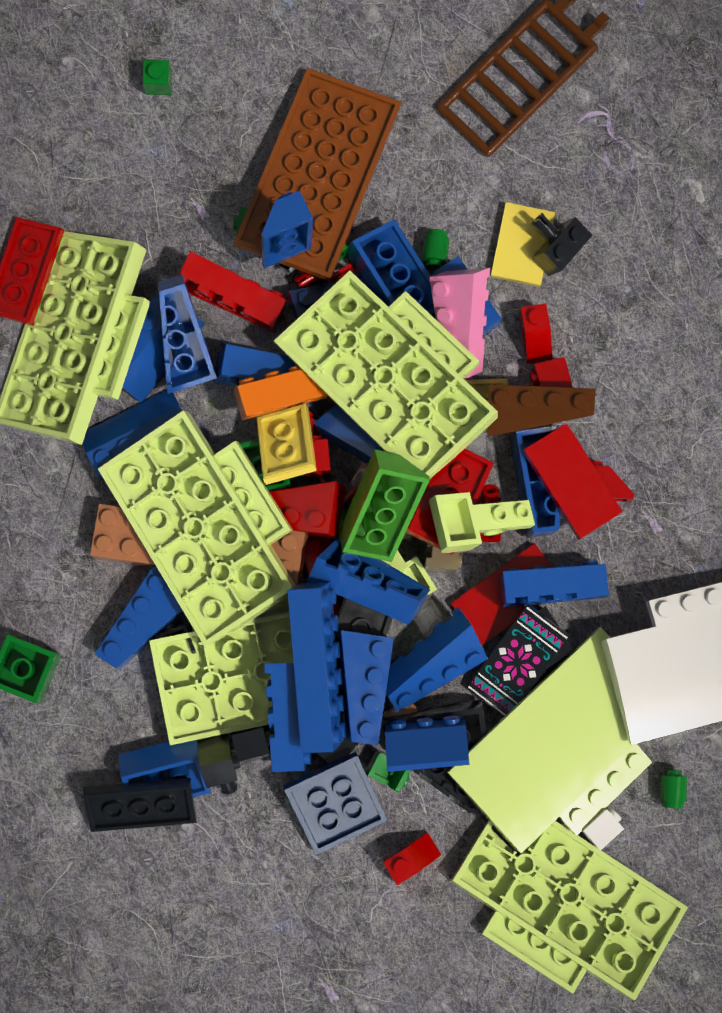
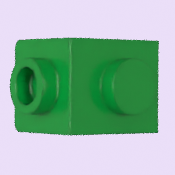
M376 750L365 772L367 776L399 793L401 788L407 784L411 770L387 772L386 754Z

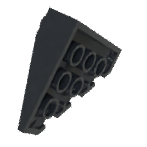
M482 700L452 703L409 714L382 718L379 736L380 747L386 750L385 725H390L391 721L405 720L406 723L417 722L420 718H432L433 721L444 720L443 718L446 716L456 715L460 718H465L469 751L486 735ZM451 767L412 770L418 775L422 772L433 781L432 786L447 797L451 794L462 802L461 807L468 813L481 812L447 773Z

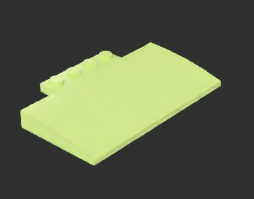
M64 231L33 326L27 324L24 326L0 397L1 425L82 445L98 396L119 399L151 302L143 297L131 296L146 253L145 248L132 241Z
M351 271L347 272L274 340V343L385 452L401 455L430 478L446 466L498 418V411L464 380L479 365V360L406 291L388 307Z
M181 411L98 468L204 647L212 645L288 597L287 590L296 586L271 545L293 529L239 442L234 441L215 454L189 412Z
M288 597L208 647H204L195 631L149 640L170 745L269 725L268 711L269 707H272V701H268L266 685L268 680H271L270 673L265 674L264 664L294 663ZM187 638L192 639L197 653L192 654Z
M598 627L468 751L470 765L452 766L447 771L451 778L511 846L520 853L533 843L558 817L573 834L578 835L652 763L637 744H629L601 641L611 637L601 627Z
M488 821L450 880L451 883L494 910L481 934L571 994L575 992L587 971L629 1000L635 1001L688 907L603 851H600L580 836L573 834L557 821H554L518 856L516 855L517 852L512 851L491 829L493 824Z

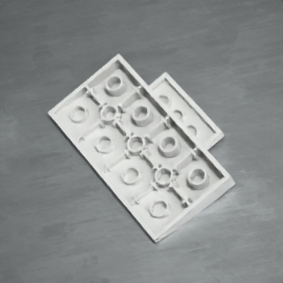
M722 582L649 600L646 602L652 628L601 641L630 745L722 721Z

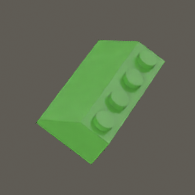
M374 449L338 532L342 552L392 562L430 481V477L401 455Z

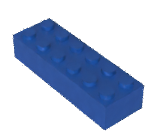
M331 582L299 583L287 591L301 753L334 752L344 741V738L347 737V724L342 720V711L345 710L344 695H340L343 672L341 668H338L337 660L341 656L340 643L336 642L335 631H338L339 622L338 616L334 615L333 604H336V590L331 587Z

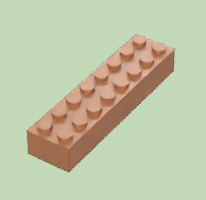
M99 504L90 556L97 560L156 567L122 508ZM291 531L271 545L294 583L298 585L302 583L309 537L305 532Z

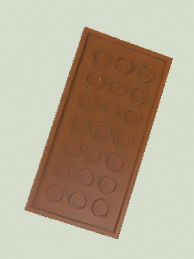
M307 68L236 235L234 247L262 256V232L274 202L287 192H292L293 194L300 191L313 217L311 249L279 263L330 282L402 102Z

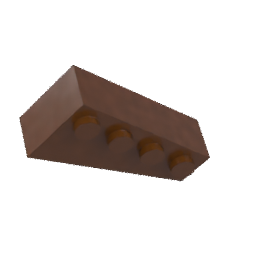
M489 384V404L498 411V418L488 427L487 437L593 416L596 389Z

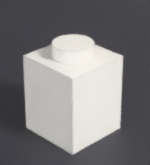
M610 807L608 810L605 808L582 832L601 851L624 828L619 824L621 817Z

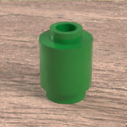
M429 229L427 235L424 236L422 262L426 263L427 267L439 269L441 265L447 264L450 241L447 237L448 232L441 229Z
M667 769L666 774H661L660 800L662 801V807L684 808V802H687V776L682 775V770Z

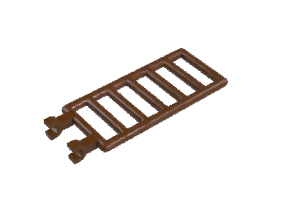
M542 0L437 104V111L484 156L490 157L598 50V45L592 39L608 25L607 21L610 19L603 11L583 31L563 13L577 0H558L555 4L551 0ZM545 11L586 47L576 58L536 21ZM528 28L568 64L559 75L519 39ZM511 45L551 82L542 92L537 90L501 56ZM493 63L533 99L524 110L484 73ZM476 80L516 117L507 127L502 125L466 90ZM458 97L498 134L488 145L449 108Z

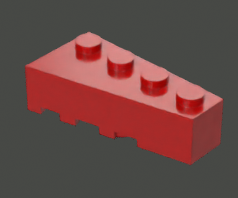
M190 251L179 275L183 274L191 296L273 333L287 307L286 299L283 298L284 295L273 289L268 291L262 288L259 283L251 279H245L235 272L225 269Z
M334 481L270 492L293 529L292 531L305 532L310 536L338 538L345 486Z

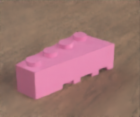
M490 268L445 271L430 277L436 320L479 360V365L464 379L483 371L485 345L483 326H486L487 319L484 311L485 301L488 300L489 290L486 289L487 278L490 277Z

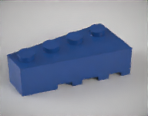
M340 537L317 557L307 580L309 583L331 582V587L335 588L337 595L407 625L419 613L430 591L429 588L380 559L342 552Z
M152 567L95 652L96 656L116 669L121 670L146 647L149 640H153V636L160 634L164 627L168 626L183 613L182 608L158 568Z

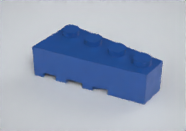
M183 274L159 281L158 291L167 393L169 394L216 379L217 375Z
M225 344L217 353L215 365L217 378L213 379V383L239 386V381L252 377H254L255 381L265 379V374L279 371L280 375L289 372V368L297 365L285 355Z
M337 404L313 423L323 439H328V442H333L340 449L352 453L366 464L369 463L374 449L384 451Z
M563 425L515 431L509 437L520 501L529 500L535 522L533 527L525 529L527 538L552 535L559 531L560 511L522 451Z
M598 560L582 562V566L562 563L557 564L556 568H546L545 565L530 567V570L510 568L505 569L498 577L502 608L527 606L528 604L537 605L598 599L609 596L606 564L598 565Z
M459 607L451 612L453 616L447 622L437 624L433 628L435 632L425 641L420 639L415 643L411 653L407 656H400L390 665L386 695L396 711L410 706L488 659L472 625Z
M338 630L337 639L341 647L339 660L343 672L342 690L345 698L344 713L347 724V739L351 742L378 745L394 638Z
M294 663L264 664L265 674L270 673L271 680H268L266 685V695L268 701H272V707H269L268 711L269 727L273 729V734H270L272 772L305 771L307 764H311V753H301Z

